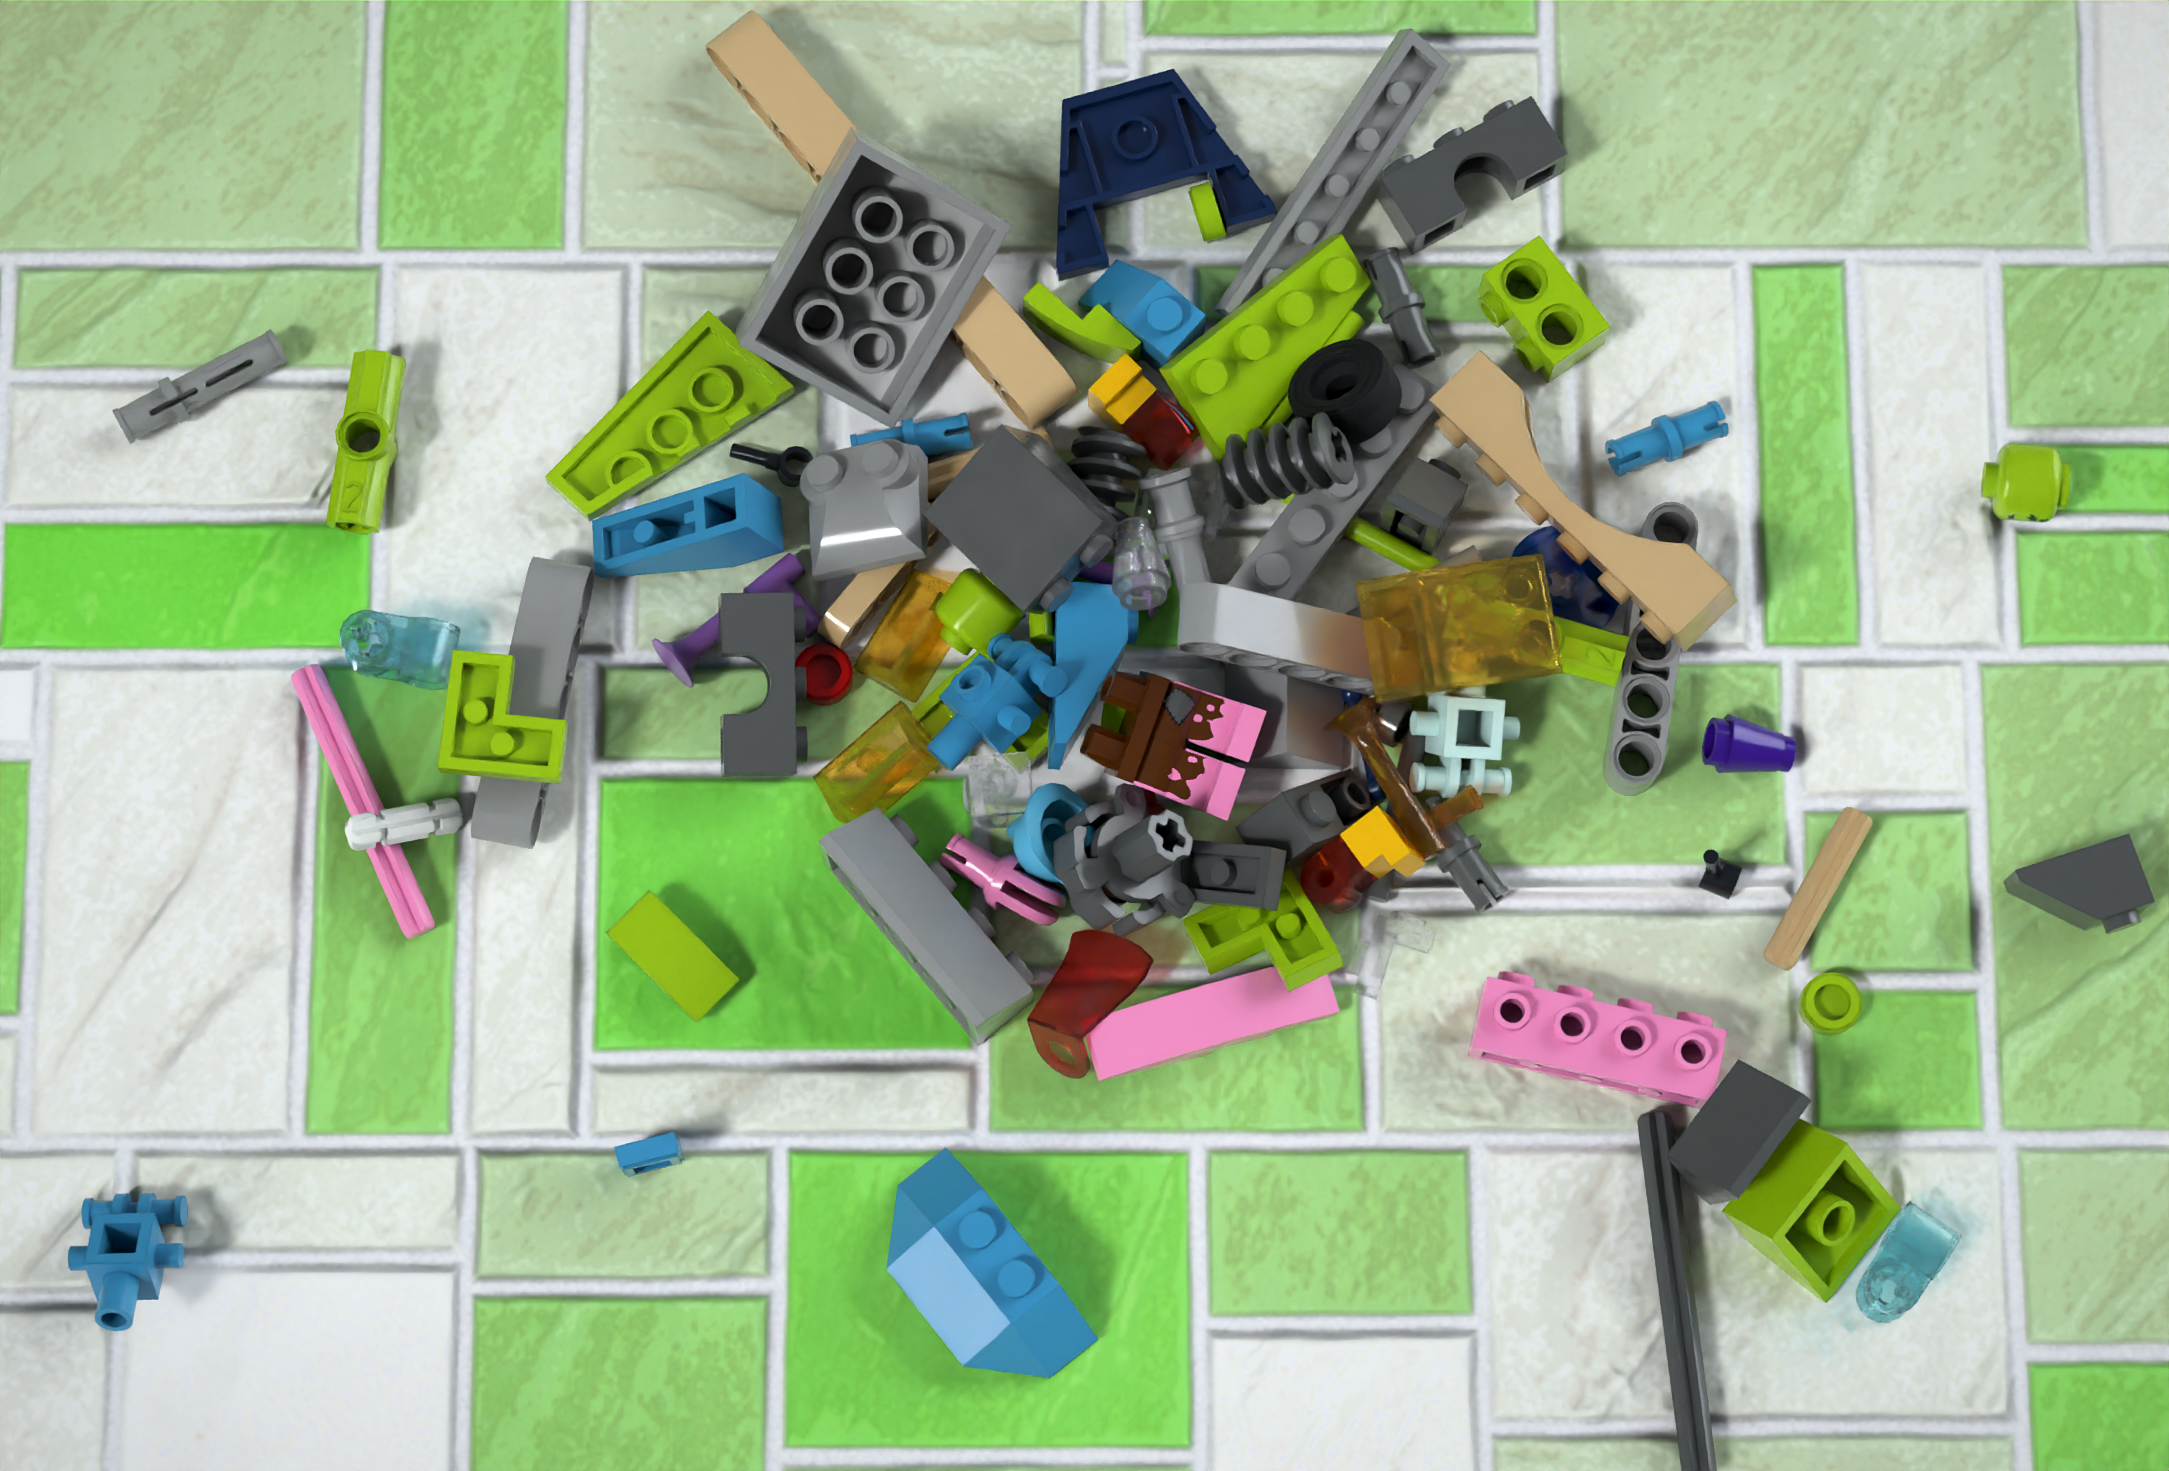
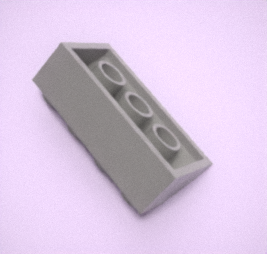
M877 807L827 833L819 840L825 865L977 1046H980L1034 1001V992L1029 986L1035 980L1032 972L1013 951L1004 957L990 940L996 934L993 926L976 906L973 905L966 911L951 894L958 888L955 881L937 860L932 861L929 865L922 860L913 849L919 843L918 838L899 815L896 814L889 820Z

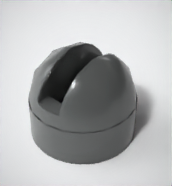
M1385 695L1375 698L1370 703L1371 707L1378 714L1366 712L1363 717L1364 727L1368 734L1377 741L1395 748L1410 724L1414 705L1398 697Z

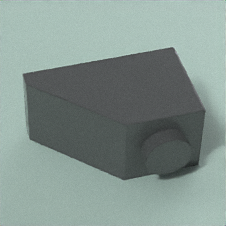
M1415 457L1390 492L1384 506L1379 528L1433 555L1464 500L1468 484L1461 481L1460 473L1447 463L1437 459H1430L1428 463Z
M2130 834L2017 869L2003 881L2007 893L2084 931L2103 925L2106 934H2110L2141 923L2138 913H2141L2155 902Z

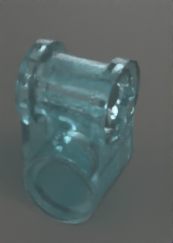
M360 610L351 614L343 622L340 629V644L350 667L361 675L399 681L423 689L445 690L448 689L452 651L457 650L461 630L452 623L434 618L406 617L374 610ZM370 634H377L380 644H372L369 653H362L358 643H367Z
M1908 1201L1888 1229L1879 1245L1881 1248L1859 1280L1856 1288V1302L1860 1311L1869 1319L1878 1323H1890L1901 1318L1905 1312L1909 1311L1918 1302L1930 1281L1937 1276L1951 1256L1962 1235L1913 1202ZM1887 1279L1897 1284L1893 1293L1896 1297L1889 1303L1884 1302L1880 1298L1883 1291L1881 1284Z

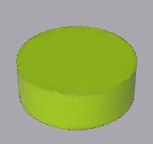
M1210 182L1190 187L1191 191H1188L1203 240L1211 243L1226 238L1227 235Z
M1833 972L1823 973L1814 977L1803 988L1798 1002L1799 1013L1803 1022L1812 1031L1827 1036L1838 1035L1848 1030L1859 1018L1862 1010L1861 993L1856 984L1848 977Z

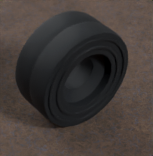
M1348 339L1327 345L1309 356L1299 366L1290 381L1288 399L1296 417L1304 418L1311 431L1313 416L1318 412H1324L1330 418L1333 426L1337 427L1346 436L1350 447L1374 437L1391 422L1400 407L1402 390L1398 377L1378 347L1365 340Z

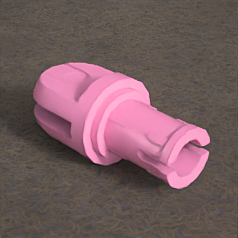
M957 833L952 837L946 848L953 852L950 855L943 853L940 864L944 869H949L984 889L985 904L997 911L1006 906L1021 916L1041 925L1050 926L1058 920L1059 915L1055 911L1016 888L1019 887L1047 903L1064 908L1066 894L1060 887L1055 884L1039 882L1037 879L1026 874L1020 866L1015 852L1000 858L968 840L961 833Z

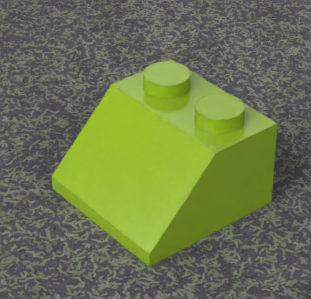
M1799 1118L1740 1198L1729 1201L1722 1212L1753 1247L1814 1296L1827 1303L1901 1208L1846 1142Z

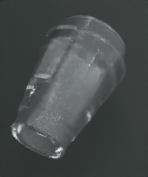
M1143 517L1126 518L1119 522L1121 526L1116 531L1112 592L1119 597L1120 604L1127 609L1136 611L1149 610L1158 607L1166 601L1168 596L1167 590L1170 588L1172 581L1152 531L1151 522Z

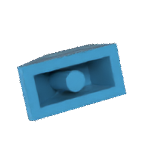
M1115 260L1078 301V306L1087 313L1097 304H1100L1141 341V359L1160 375L1162 374L1159 369L1205 333L1206 315L1161 277L1119 260Z

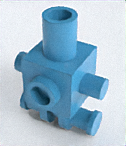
M1008 633L994 636L990 640L987 649L989 657L994 662L979 653L966 668L952 679L951 684L939 696L941 701L953 713L954 717L926 746L927 750L950 771H953L980 741L1002 755L1019 736L1029 730L1031 723L1042 712L1032 697L1039 690L1048 697L1059 695L1067 685L1068 678L1066 672L1057 666H1053L1052 659L1047 654L1037 650L1027 641H1015Z
M123 1193L115 1194L113 1201H95L93 1198L84 1199L82 1204V1223L85 1229H91L88 1246H70L68 1266L70 1271L86 1270L98 1301L95 1321L100 1327L110 1331L129 1329L133 1324L137 1300H158L164 1269L183 1267V1244H166L159 1224H175L177 1227L186 1226L188 1204L185 1196H176L175 1199L157 1200L154 1193H141L138 1202H131L130 1195Z

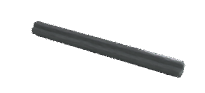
M1664 1111L1648 1112L1640 1115L1637 1124L1681 1471H1717L1679 1171L1666 1157L1675 1144L1672 1116L1669 1112Z

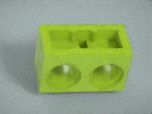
M1540 235L1485 272L1482 276L1478 290L1480 295L1478 304L1483 314L1495 327L1504 326L1516 342L1513 344V349L1523 366L1531 373H1535L1538 370L1547 383L1604 345L1611 326ZM1513 281H1524L1534 288L1536 295L1530 299H1518L1510 294L1506 285ZM1549 326L1561 327L1569 333L1571 342L1565 345H1554L1544 338L1542 330Z

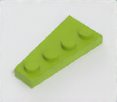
M1334 234L1327 237L1159 369L1219 466L1221 465L1223 455L1226 453V438L1230 434L1237 433L1241 435L1247 445L1248 432L1251 429L1262 426L1288 392L1290 381L1299 366L1309 356L1322 348L1371 284L1370 279L1342 234Z
M708 310L545 476L546 482L590 522L795 394L794 386L763 358L739 346L736 334Z

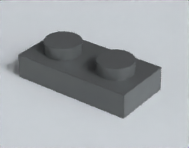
M1193 840L1190 855L1181 860V882L1195 896L1194 903L1277 911L1287 851L1266 846Z

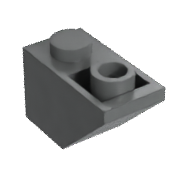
M1350 768L1281 792L1235 828L1245 845L1274 847L1287 851L1283 871L1285 872L1289 869L1292 870L1300 867L1341 844L1342 837L1340 834L1371 811L1374 806L1371 803L1367 789L1357 780Z

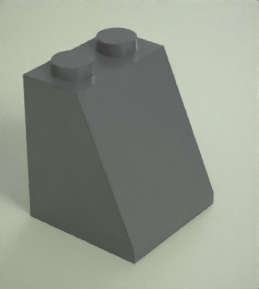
M1003 424L997 428L923 514L1022 612L1043 615L1045 611L1048 613L1055 611L1069 598L1074 590V586L1071 584L1073 579L1085 566L1088 568L1095 566L1108 554L1114 543L1110 537L1121 526L1046 440L1039 434Z

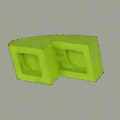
M1040 282L1023 297V316L1040 330L1069 348L1114 364L1125 352L1136 363L1141 360V341L1100 304H1097L1081 319Z
M649 890L605 932L695 1022H698L740 980Z

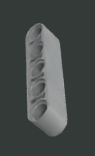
M1664 502L1655 506L1648 514L1638 537L1658 541L1653 528L1658 525H1670L1679 531L1682 543L1688 544L1696 552L1698 521L1694 513L1686 505L1678 502ZM1630 598L1628 599L1623 635L1630 638L1621 672L1614 689L1603 762V776L1608 786L1616 793L1624 796H1637L1649 789L1661 772L1664 764L1681 647L1671 638L1665 644H1662L1665 650V658L1660 660L1644 658L1636 647V641L1646 637L1656 638L1639 621L1644 612ZM1636 694L1649 697L1656 706L1657 715L1651 718L1636 716L1630 711L1627 698ZM1624 752L1640 754L1648 765V773L1642 776L1627 774L1619 764V755Z
M534 556L531 559L508 654L513 655L516 660L509 715L564 720L594 581V569L592 567ZM481 777L472 814L471 837L532 849L538 836L549 783Z
M1197 582L1181 586L1177 649L1182 652L1375 697L1387 695L1398 697L1402 700H1410L1423 696L1426 636L1423 633L1218 583Z

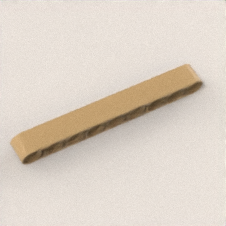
M750 10L705 45V49L722 75L818 185L850 128L858 129L756 12ZM983 275L948 334V338L1015 416L1027 428L1033 430L1079 392L1064 367Z

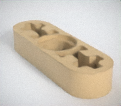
M929 520L927 554L943 535ZM924 558L858 573L827 610L818 625L817 631L839 649H845L857 638Z

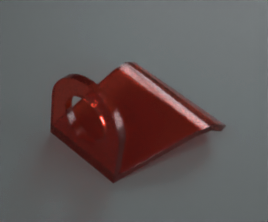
M1088 929L1072 934L1069 948L1062 964L1027 1018L1037 1052L1058 1073L1069 1078L1080 1079L1090 1070V1060L1083 1038L1137 989L1146 978L1154 960L1140 945L1116 933ZM1049 1042H1057L1067 1048L1073 1055L1076 1064H1068L1060 1060L1052 1052Z

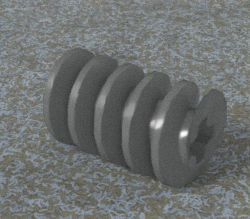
M1318 412L1313 416L1312 431L1306 420L1298 417L1294 418L1291 422L1290 435L1281 423H1274L1270 426L1268 439L1261 429H1251L1248 432L1247 445L1241 435L1237 433L1230 434L1226 438V453L1223 455L1220 465V479L1227 502L1234 509L1242 510L1249 503L1251 505H1262L1271 498L1283 500L1292 493L1304 495L1308 494L1313 488L1329 489L1335 482L1346 485L1352 481L1355 468L1352 451L1346 436L1337 427L1333 426L1326 413Z
M1093 426L1080 427L1077 430L1081 437L1073 440L1071 452L1076 459L1067 462V465L1120 525L1128 524L1129 515L1116 508V502H1134L1135 493L1122 486L1121 483L1122 480L1140 479L1141 471L1128 464L1127 461L1128 458H1146L1147 449L1134 442L1128 436L1116 431ZM1116 533L1110 537L1114 542L1112 547L1122 546L1123 537Z

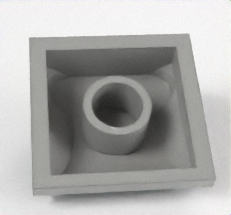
M882 439L823 453L810 461L804 468L800 477V490L809 502L812 576L817 582L927 557L928 519L923 514L928 509V458L919 446L905 444L896 439Z

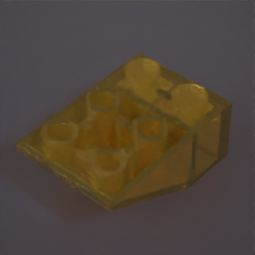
M1543 553L1413 571L1355 582L1375 699L1378 704L1388 705L1564 673Z

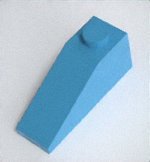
M745 473L592 521L594 573L600 578L732 568L784 552L781 498Z
M1071 582L1074 586L1072 594L1058 609L1053 611L1054 640L1049 643V657L1052 659L1053 666H1057L1066 672L1068 680L1065 689L1059 695L1048 697V769L1060 770L1100 701L1101 690L1109 670L1117 671L1120 667L1126 644H1136L1138 609L1128 608V586Z

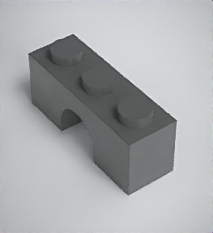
M1532 96L1516 105L1512 100L1498 104L1484 115L1483 123L1466 132L1462 127L1455 128L1437 139L1433 144V150L1416 159L1411 154L1403 156L1391 163L1383 171L1384 176L1380 178L1377 199L1411 255L1462 228L1467 208L1458 195L1454 184L1464 175L1477 172L1491 175L1502 184L1510 199L1514 200L1562 174L1568 153Z
M794 592L721 593L718 597L719 657L747 658L755 662L762 669L767 680V694L762 705L757 710L746 714H723L720 716L721 777L793 776L797 774V763L807 762L808 755L807 727H796V702H806L807 694L806 667L795 666V642H805V607H794Z

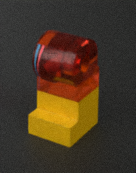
M1126 352L1088 389V407L1114 431L1128 436L1134 442L1147 449L1146 458L1164 471H1167L1200 438L1199 431L1188 416L1170 402L1142 374V368Z
M1376 806L1310 858L1304 865L1301 873V887L1304 894L1324 910L1334 914H1343L1355 909L1362 901L1365 890L1392 869L1408 878L1426 863L1393 817Z

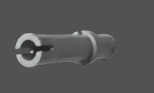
M269 329L265 334L216 357L214 360L173 381L169 377L158 381L159 388L119 409L112 410L131 444L141 436L175 419H178L180 423L190 419L189 412L289 361L274 333ZM249 359L252 360L250 363L242 366L241 368L207 385L205 384L206 381L236 367L237 365ZM193 388H196V391L175 400L169 405L153 413H149L150 410L173 400L174 398Z

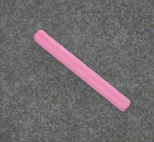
M311 664L300 668L291 675V681L350 815L372 812L375 816H379V810H385L323 669L318 664ZM377 842L376 848L366 849L402 933L408 939L432 930L435 927L434 919L400 843L383 846L380 842Z

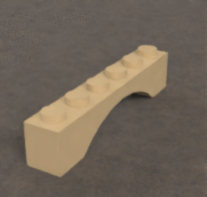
M1481 350L1429 399L1440 417L1434 423L1439 432L1457 449L1464 443L1470 446L1480 456L1474 461L1475 465L1494 485L1500 487L1505 481L1520 494L1515 503L1535 524L1540 526L1545 520L1550 522L1561 533L1556 542L1576 563L1582 565L1587 559L1590 560L1602 572L1597 581L1617 602L1623 605L1630 598L1644 612L1639 621L1662 644H1665L1672 638L1686 651L1737 602L1730 583L1688 544L1658 542L1623 533L1593 518L1568 499L1550 478L1542 465L1533 435L1531 407L1521 387Z

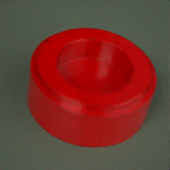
M818 643L807 647L797 657L795 666L806 667V700L820 706L833 705L844 699L850 692L854 680L853 667L848 655L842 649L833 644Z

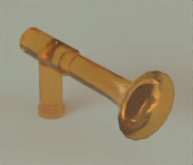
M1368 698L1340 713L1327 723L1323 729L1325 731L1335 730L1340 732L1354 743L1394 807L1392 810L1422 860L1427 861L1447 848L1438 831L1474 810L1484 808L1483 802L1475 788L1470 784L1462 792L1425 812L1417 797L1412 795L1375 730L1372 714L1373 706L1378 698Z

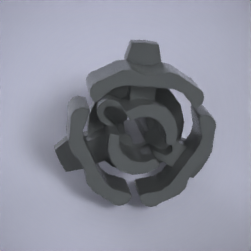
M1122 783L1116 787L1113 801L1105 800L1088 806L1065 822L1067 833L1057 838L1053 843L1054 870L1069 894L1070 904L1075 913L1093 929L1098 931L1112 924L1114 932L1121 937L1146 927L1163 917L1166 912L1179 919L1186 916L1196 899L1189 888L1181 882V860L1190 855L1193 837L1187 832L1184 825V818L1168 809L1158 815L1148 813L1145 810L1147 803L1143 788L1135 785ZM1085 826L1098 828L1094 833L1092 842L1084 848L1087 833ZM1126 902L1141 903L1137 911L1125 916L1126 910L1121 907Z

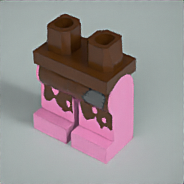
M1109 670L1101 690L1100 701L1125 709L1124 717L1118 732L1091 723L1085 734L1080 753L1097 764L1104 766L1103 773L1228 821L1246 770L1185 748L1187 741L1249 763L1267 711L1153 673L1140 670L1139 675Z

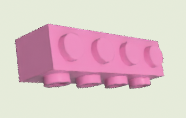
M1499 972L1498 979L1487 977L1482 986L1467 1057L1698 1109L1704 1106L1716 1090L1728 1030L1714 1028V1020L1708 1016L1691 1012H1678L1677 1019L1653 1014L1654 1006L1639 1000L1620 998L1617 1005L1594 1001V992L1571 985H1559L1558 991L1554 992L1534 987L1535 979L1514 972Z

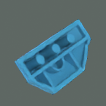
M946 1147L898 1185L886 1269L963 1367L1052 1378L1098 1341L1095 1333L1057 1280L981 1185Z

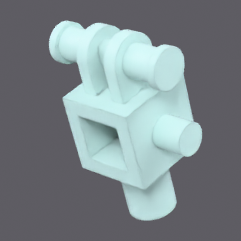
M1453 649L1449 693L1429 692L1428 711L1412 712L1410 717L1411 734L1426 736L1425 752L1439 756L1438 767L1424 766L1423 763L1419 762L1412 764L1409 775V784L1412 792L1421 793L1423 790H1436L1442 798H1454L1458 790H1462L1463 796L1466 799H1479L1482 793H1494L1499 797H1507L1509 795L1512 785L1510 769L1508 767H1499L1498 770L1485 769L1486 759L1501 760L1502 740L1516 741L1520 733V722L1518 717L1504 716L1506 700L1485 695L1489 652ZM1461 758H1463L1462 769H1461Z

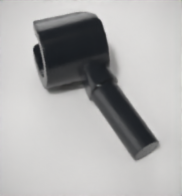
M733 443L730 449V457L761 465L766 469L776 471L779 480L788 487L800 486L801 475L789 472L785 462L796 459L802 463H809L813 460L809 450L800 446L789 447L783 451L782 455Z
M1713 849L1707 850L1703 855L1706 870L1698 887L1729 900L1739 879L1742 867L1720 858Z

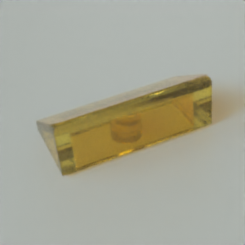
M913 568L853 664V669L910 702L915 703L918 701L951 647L939 634L945 626L939 620L935 607L952 583Z
M901 700L813 776L834 817L844 824L877 807L885 813L941 764L926 748L933 737Z

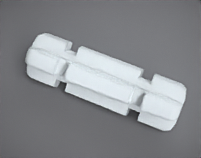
M444 798L433 800L432 806H428L423 802L379 810V816H375L372 812L353 815L345 823V834L350 848L360 851L376 848L377 842L386 846L429 838L430 832H433L436 836L455 833L463 825V815L456 799Z

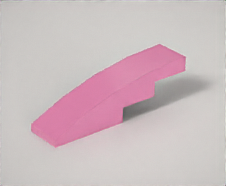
M1273 966L1084 1021L1081 1023L1098 1081L1100 1082L1206 1056L1215 1049L1265 1038L1278 1030L1331 1018L1339 1013L1340 1010L1328 974L1289 992Z

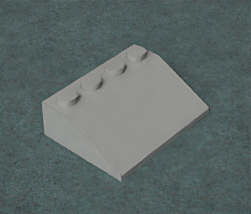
M851 127L737 325L735 333L738 344L889 428H894L1006 237L1011 224L909 159Z

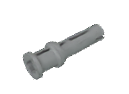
M1189 466L1163 471L1138 480L1140 489L1146 490L1156 522V526L1152 528L1154 539L1157 538L1158 543H1165L1179 597L1181 586L1197 582L1212 583L1199 533L1204 531L1203 525H1205L1203 515L1196 514L1187 482V479L1191 476Z

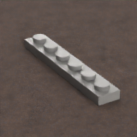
M1411 28L1399 30L1214 308L1222 317L1225 318L1327 237L1341 233L1450 68L1451 64Z
M1397 361L1392 369L1401 385L1402 400L1394 418L1382 431L1369 440L1350 447L1355 468L1352 481L1346 485L1335 482L1329 489L1313 488L1308 494H1296L1227 585L1294 601L1435 415L1436 410L1429 399L1439 388Z

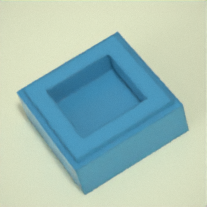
M675 1132L615 1146L619 1168L628 1177L682 1164L684 1160L680 1139Z

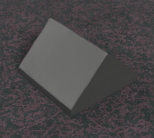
M1738 1059L1667 1153L1666 1157L1695 1192L1709 1205L1739 1199L1812 1100L1796 1089Z

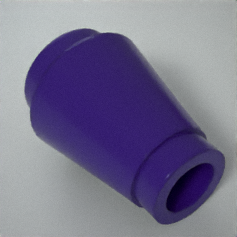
M1727 714L1724 719L1714 717L1710 719L1702 744L1703 763L1715 766L1718 773L1789 772L1796 753L1794 737L1784 736L1782 733L1731 714Z

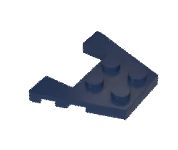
M1174 69L1062 100L1056 275L1058 281L1109 268L1108 254L1094 211L1207 179L1210 182L1226 234L1272 222L1276 217L1277 210L1273 201L1267 194L1264 195L1249 175L1250 171L1238 154H1233L1216 131L1217 126Z

